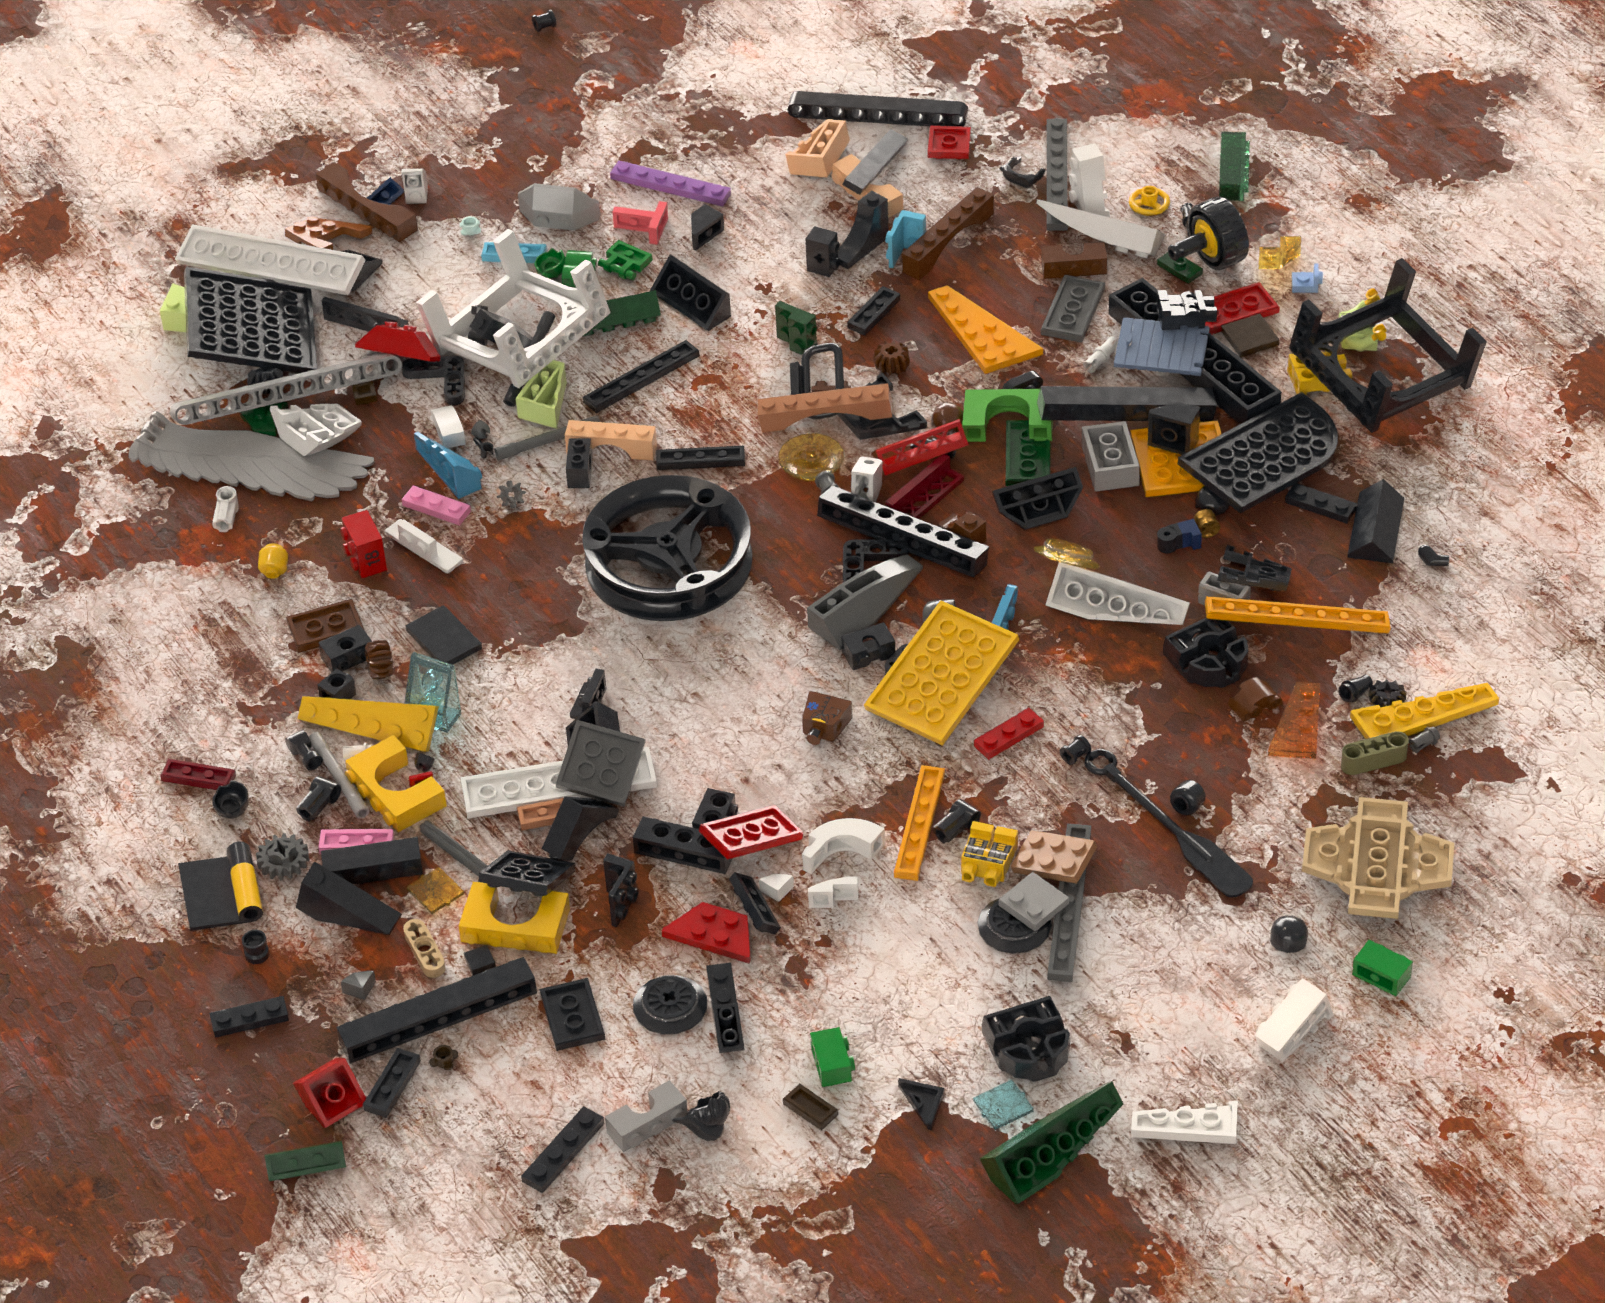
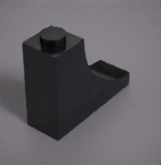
M870 191L858 201L854 224L838 250L840 266L848 270L885 241L886 234L889 231L887 198L874 191Z
M481 308L469 326L482 338L496 343L493 335L509 322L515 326L523 348L529 347L533 339L513 320Z
M564 796L542 846V850L548 852V857L552 859L573 860L585 838L604 821L616 818L619 809L598 799Z

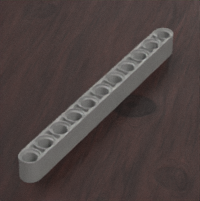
M383 353L177 402L171 406L170 416L181 425L196 423L396 375L401 371L402 362L392 354ZM393 359V366L390 369H387V361ZM369 364H372V365H373V370H372V372L369 373V374H366V372H365L366 367H367ZM348 369H352V376L346 379L345 372ZM327 374H331V375H332V380H331V382L328 383V384H325V382H324L325 376H326ZM311 379V386L304 389V381ZM290 383V391L283 394V386ZM269 388V396L263 399V390ZM248 393L249 400L242 404V395ZM227 398L228 405L221 409V400ZM206 403L207 410L199 414V406ZM185 408L186 415L178 419V411Z

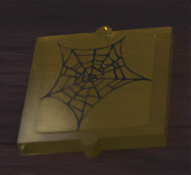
M440 867L427 875H421L420 879L407 886V890L431 914L445 906H450L451 902L464 895V891Z

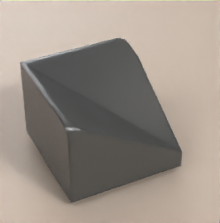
M374 971L354 972L341 981L342 993L365 1000L376 983Z

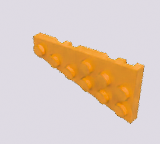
M948 285L928 291L929 300L984 374L1043 355V348Z

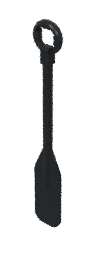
M1096 749L1086 755L1084 760L1086 769L1094 775H1106L1113 783L1116 782L1176 836L1186 861L1224 895L1234 898L1252 888V877L1209 839L1180 828L1130 783L1116 767L1117 758L1112 752L1105 749ZM1098 756H1105L1111 764L1099 769L1089 761H1093Z

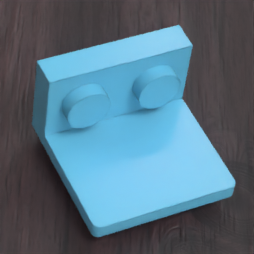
M902 210L898 218L894 219L891 231L887 232L885 239L886 243H888L886 259H889V268H894L904 248H909L926 232V215Z

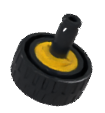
M1216 196L1202 201L1190 209L1187 219L1190 237L1168 247V254L1174 261L1197 252L1202 261L1211 269L1223 270L1246 258L1249 251V238L1244 221L1235 206L1226 198Z

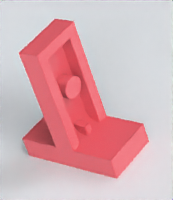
M659 201L655 212L614 207V228L649 232V244L658 245L668 221L667 202Z

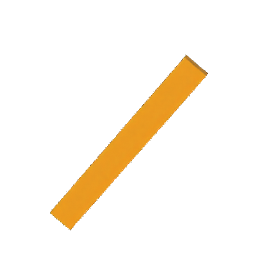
M1208 596L1205 599L1207 619L1389 634L1391 629L1388 611Z

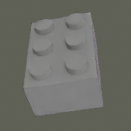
M1126 421L1082 427V449L1094 490L1102 491L1139 486V463Z

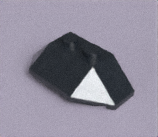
M1073 467L993 490L992 494L998 512L1024 530L1067 518L1083 489V485L1077 468Z

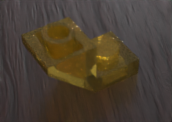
M1280 236L1279 247H1259L1258 268L1281 269L1300 256L1301 236Z

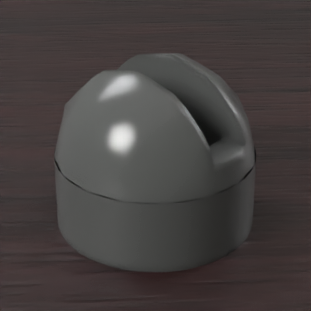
M482 420L477 421L471 430V435L478 439H486L487 436L485 434H490L489 425Z

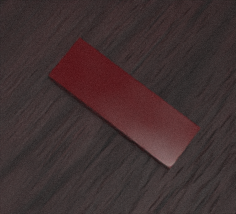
M168 758L160 777L161 781L217 790L219 786H226L230 781L234 780L236 771L235 769Z

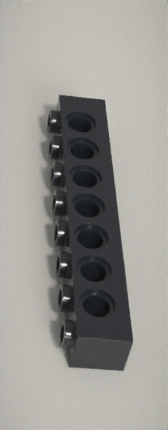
M833 485L819 496L817 516L874 539L904 540L909 546L903 545L901 542H894L896 547L900 549L906 547L909 549L908 552L973 578L987 566L989 546Z

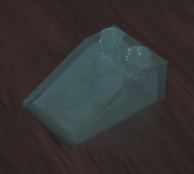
M413 652L410 659L404 703L439 706L434 729L446 733L449 732L461 715L455 666Z

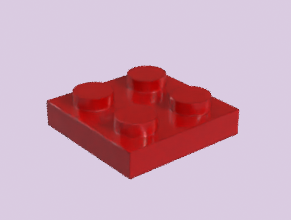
M930 126L928 158L969 159L971 127Z

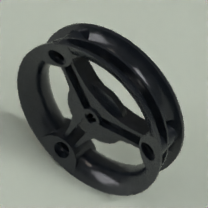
M661 475L625 484L600 500L592 509L584 524L582 541L586 555L585 569L588 582L592 590L604 603L623 614L639 619L677 621L711 612L731 600L744 586L749 577L752 567L749 517L743 505L730 492L700 478L682 475ZM660 508H686L676 518L652 524L642 531L611 533L621 522L639 513ZM707 525L726 527L733 540L731 555L718 571H698L695 567V563L702 552L699 534ZM611 559L635 561L651 572L668 575L676 582V587L650 588L636 585L615 575L607 565ZM686 570L688 575L684 576L681 571Z

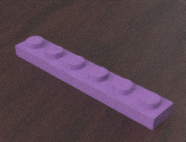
M619 160L610 172V179L722 207L731 195L730 187Z

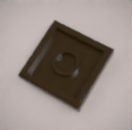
M1260 314L1221 326L1222 334L1240 358L1279 345L1280 339Z

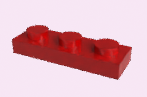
M1028 707L974 739V747L989 760L1044 727V720Z

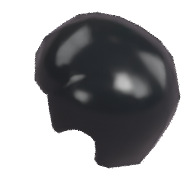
M1206 486L1199 490L1195 499L1196 508L1200 507L1202 510L1210 509L1215 515L1225 513L1230 507L1228 503Z
M235 780L230 781L226 786H219L212 798L213 809L221 817L232 819L241 816L249 805L247 788L244 784Z
M1281 916L1274 921L1271 927L1270 942L1277 950L1285 953H1295L1306 947L1308 927L1302 919L1295 916Z

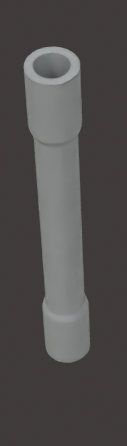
M320 732L312 733L309 739L314 750L320 754L336 783L341 785V791L347 798L348 804L356 817L359 819L365 818L369 814L367 805L345 775Z

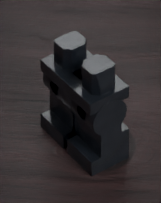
M1158 290L1157 313L1162 330H1177L1182 325L1190 328L1197 326L1198 328H1205V322H1217V308L1214 307L1213 296H1202L1201 290H1195L1194 293L1187 291L1181 295H1167L1166 290Z

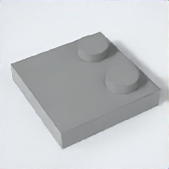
M1034 872L1030 873L999 898L1000 907L1034 931H1037L1069 904L1068 896Z

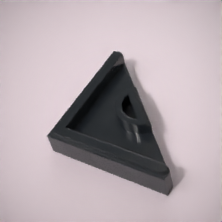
M899 1078L898 1087L927 1129L932 1130L945 1094V1088Z

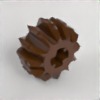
M885 341L884 345H878L877 350H874L873 354L876 370H880L883 374L888 373L889 376L894 373L899 375V372H906V368L910 363L908 347L903 346V343L896 344L895 341L892 343Z
M373 640L368 642L365 646V655L370 677L372 679L390 677L394 672V666L388 641Z

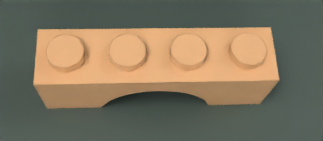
M853 154L832 164L833 181L857 200H860L870 191H874L888 199V218L903 210V194L891 184H870L861 195L842 185L845 178L861 162Z
M569 420L565 432L566 452L568 451L569 439L591 438L592 449L600 445L620 447L629 454L631 459L653 461L657 448L655 426Z

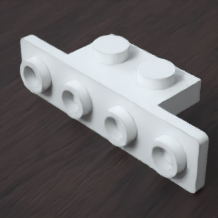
M399 519L385 530L387 536L445 573H450L463 563L462 557L405 520Z

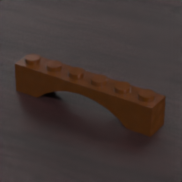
M336 162L329 164L316 173V186L321 193H325L335 202L343 205L347 210L354 212L361 219L366 220L375 228L386 233L388 237L401 242L418 231L416 214L403 206L381 204L362 196L350 184L348 170Z
M979 187L971 191L902 253L903 273L920 281L933 269L941 252L957 233L970 225H982L994 214V194Z

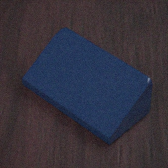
M389 177L367 199L391 205L404 193V189Z

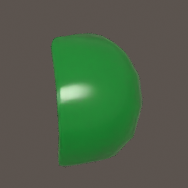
M554 248L540 254L534 263L537 273L548 279L557 278L562 274L566 257L562 249L556 251Z

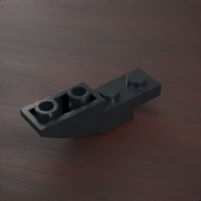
M731 962L706 965L719 1053L745 1050Z

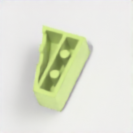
M172 283L160 309L163 330L186 332L185 288Z
M553 360L526 383L516 397L518 418L557 429L567 383L565 363Z

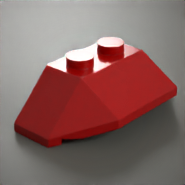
M386 321L385 325H376L355 343V348L419 360L440 361L441 358L435 345L424 331L416 330L417 326L404 325V328L398 327L396 322Z

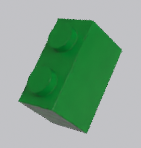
M1368 940L1353 960L1352 975L1397 996L1411 978L1413 961L1404 955L1387 949L1381 944Z
M840 1027L810 1032L811 1051L822 1088L852 1082L851 1071H855L854 1058L852 1055L848 1056L847 1051H850L847 1036H842Z

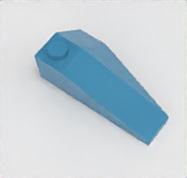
M418 431L414 433L416 450L458 499L482 489L480 480L482 479V474L478 467H474L468 459Z

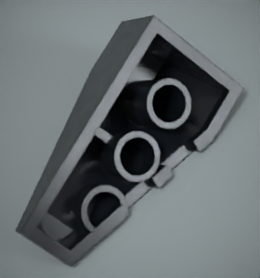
M315 861L301 882L296 909L316 921L385 935L391 934L402 916L400 912Z

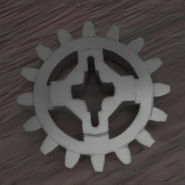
M283 833L281 838L273 835L272 841L265 839V846H258L259 852L256 853L258 869H262L264 876L269 874L270 879H274L276 876H279L280 880H283L284 876L292 879V874L300 875V868H307V861H310L307 844H304L302 838L296 840L294 834L290 838H287L286 833Z

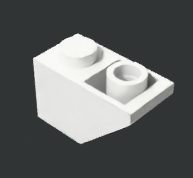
M423 168L402 169L406 204L427 203L428 184L426 171Z

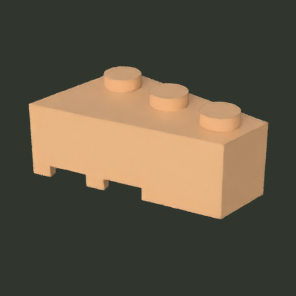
M825 120L810 133L811 137L805 142L802 140L798 143V148L795 151L787 152L785 155L790 174L820 178L828 177L832 171V164L838 161L850 141L846 121Z

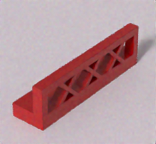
M960 419L876 449L878 458L882 460L884 474L888 475L969 444ZM958 427L959 432L946 436L949 429ZM930 436H935L939 438L938 440L925 444L927 438ZM911 443L919 446L903 452L906 445ZM890 451L897 454L883 459L882 454Z

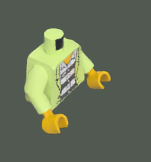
M1369 289L1366 292V301L1362 300L1351 310L1339 313V318L1380 300L1381 298L1376 289ZM1382 323L1374 324L1345 338L1341 342V347L1360 352L1364 350L1377 351L1378 340L1384 341L1386 339L1387 329Z

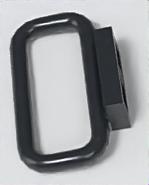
M823 343L811 346L803 353L801 365L798 361L790 363L791 395L811 393L810 358L814 354L827 351L834 352L836 390L844 389L843 352L838 344ZM823 413L808 418L819 420L833 417L838 413Z

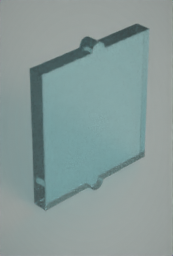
M1012 1080L973 1098V1102L981 1111V1116L988 1120L994 1130L1034 1112V1108L1025 1098V1093L1021 1092Z

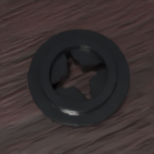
M1386 678L1384 682L1377 680L1375 685L1370 686L1368 697L1373 705L1385 707L1392 705L1394 701L1401 700L1402 703H1405L1407 692L1404 690V685H1398L1396 680L1389 682ZM1385 691H1389L1391 694L1389 698H1387Z

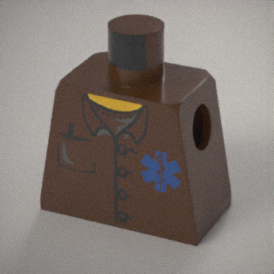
M810 691L802 717L803 733L807 735V741L812 745H818L821 739L835 741L853 718L852 701Z

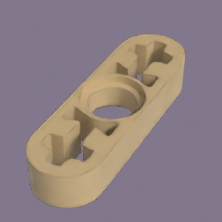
M412 919L407 921L403 928L405 939L422 971L427 977H440L445 972V962L428 928L422 920ZM413 930L419 932L420 937L417 938ZM422 945H428L431 947L428 951L421 952L418 950V948ZM430 959L433 960V963H434V965H435L436 967H433L432 965H430V963H429V960H430Z

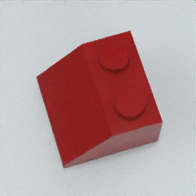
M334 1058L293 1083L304 1105L324 1128L362 1107L366 1100V1096L345 1058Z

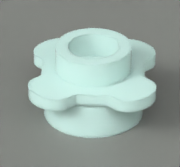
M471 216L464 218L460 222V227H462L461 234L465 236L479 234L481 232L479 227L480 221Z

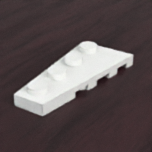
M1230 1101L1228 1106L1218 1107L1216 1103L1205 1104V1108L1191 1109L1190 1106H1183L1171 1112L1166 1108L1133 1112L1131 1137L1236 1144L1238 1101Z

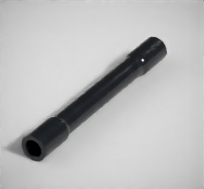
M543 312L529 347L542 341L546 334H548L555 319V315L552 312ZM512 383L503 402L510 407H514L516 405V397L521 392L523 386L517 388Z

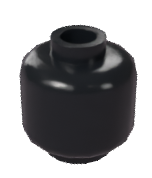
M1193 780L1183 781L1170 795L1172 807L1176 812L1185 816L1194 814L1206 800L1204 789Z

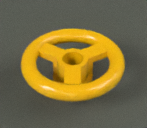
M1151 185L1135 190L1128 200L1129 206L1133 211L1145 216L1161 214L1170 205L1168 194ZM1141 195V199L1135 200L1137 196ZM1158 195L1164 200L1162 206L1157 203ZM1138 206H1151L1154 209L1148 210L1140 208Z

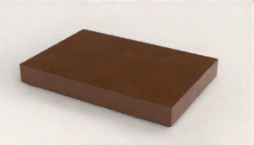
M352 599L286 617L288 627L299 653L318 648V642L359 624L364 630Z

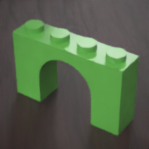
M1040 389L965 390L962 427L967 441H986L989 420L999 413L1008 411L1021 413L1029 419L1030 439H1034V441H1046V439L1052 441L1053 421L1041 420L1037 405Z

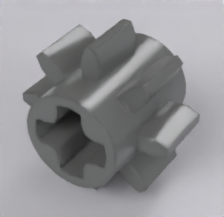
M510 480L506 482V486L498 487L501 492L497 498H501L503 501L502 506L510 504L511 509L517 506L516 502L519 504L524 503L522 496L526 491H522L520 488L521 483L513 485V482ZM509 492H514V497H509Z

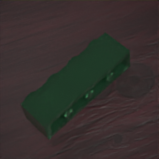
M1221 131L1219 196L1229 201H1244V193L1249 191V180H1245L1249 179V167L1245 166H1249L1250 154L1246 153L1250 151V141H1246V132Z

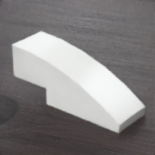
M452 405L430 410L439 439L444 447L451 448L466 444L464 430Z

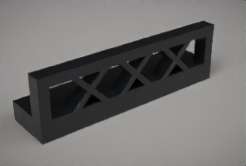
M325 296L321 300L324 320L368 332L376 325H385L386 321L396 322L398 327L404 328V325H409L408 320Z

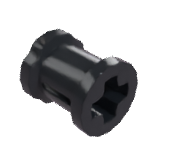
M547 10L545 14L532 15L531 17L533 27L537 32H541L543 28L556 27L557 25L552 10Z
M1077 735L1072 743L1061 747L1059 752L1067 764L1074 765L1079 757L1091 752V745L1084 736Z

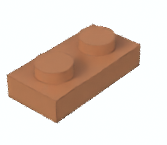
M563 798L517 807L521 830L552 825Z

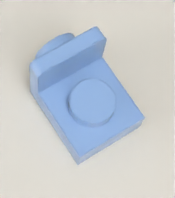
M1314 263L1313 272H1292V293H1318V284L1323 283V271H1319L1318 263Z

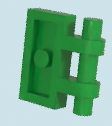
M617 240L606 251V258L608 259L600 258L598 266L602 267L606 272L618 274L620 278L635 280L637 274L632 270L641 272L653 261L651 253Z

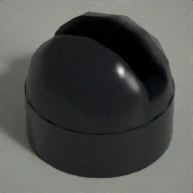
M417 753L414 762L415 768L419 771L423 766L422 771L427 772L432 768L435 759L428 755Z

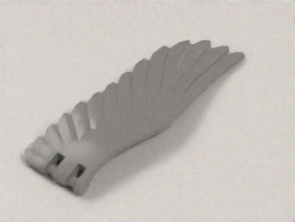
M157 411L151 414L150 421L145 423L141 429V435L136 437L128 454L132 462L138 459L146 468L153 466L162 473L167 470L175 477H180L183 474L197 482L202 477L212 483L222 481L235 487L241 483L253 491L263 488L270 494L282 497L287 492L296 498L313 501L315 496L324 498L339 497V491H352L356 489L357 482L353 479L366 477L368 471L363 467L374 464V457L328 449L303 456L280 438L252 431L187 428L170 422L163 414Z

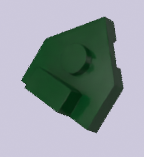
M283 401L240 412V417L244 422L248 423L253 432L276 437L278 431L270 411V406H278L279 410L288 409V402Z

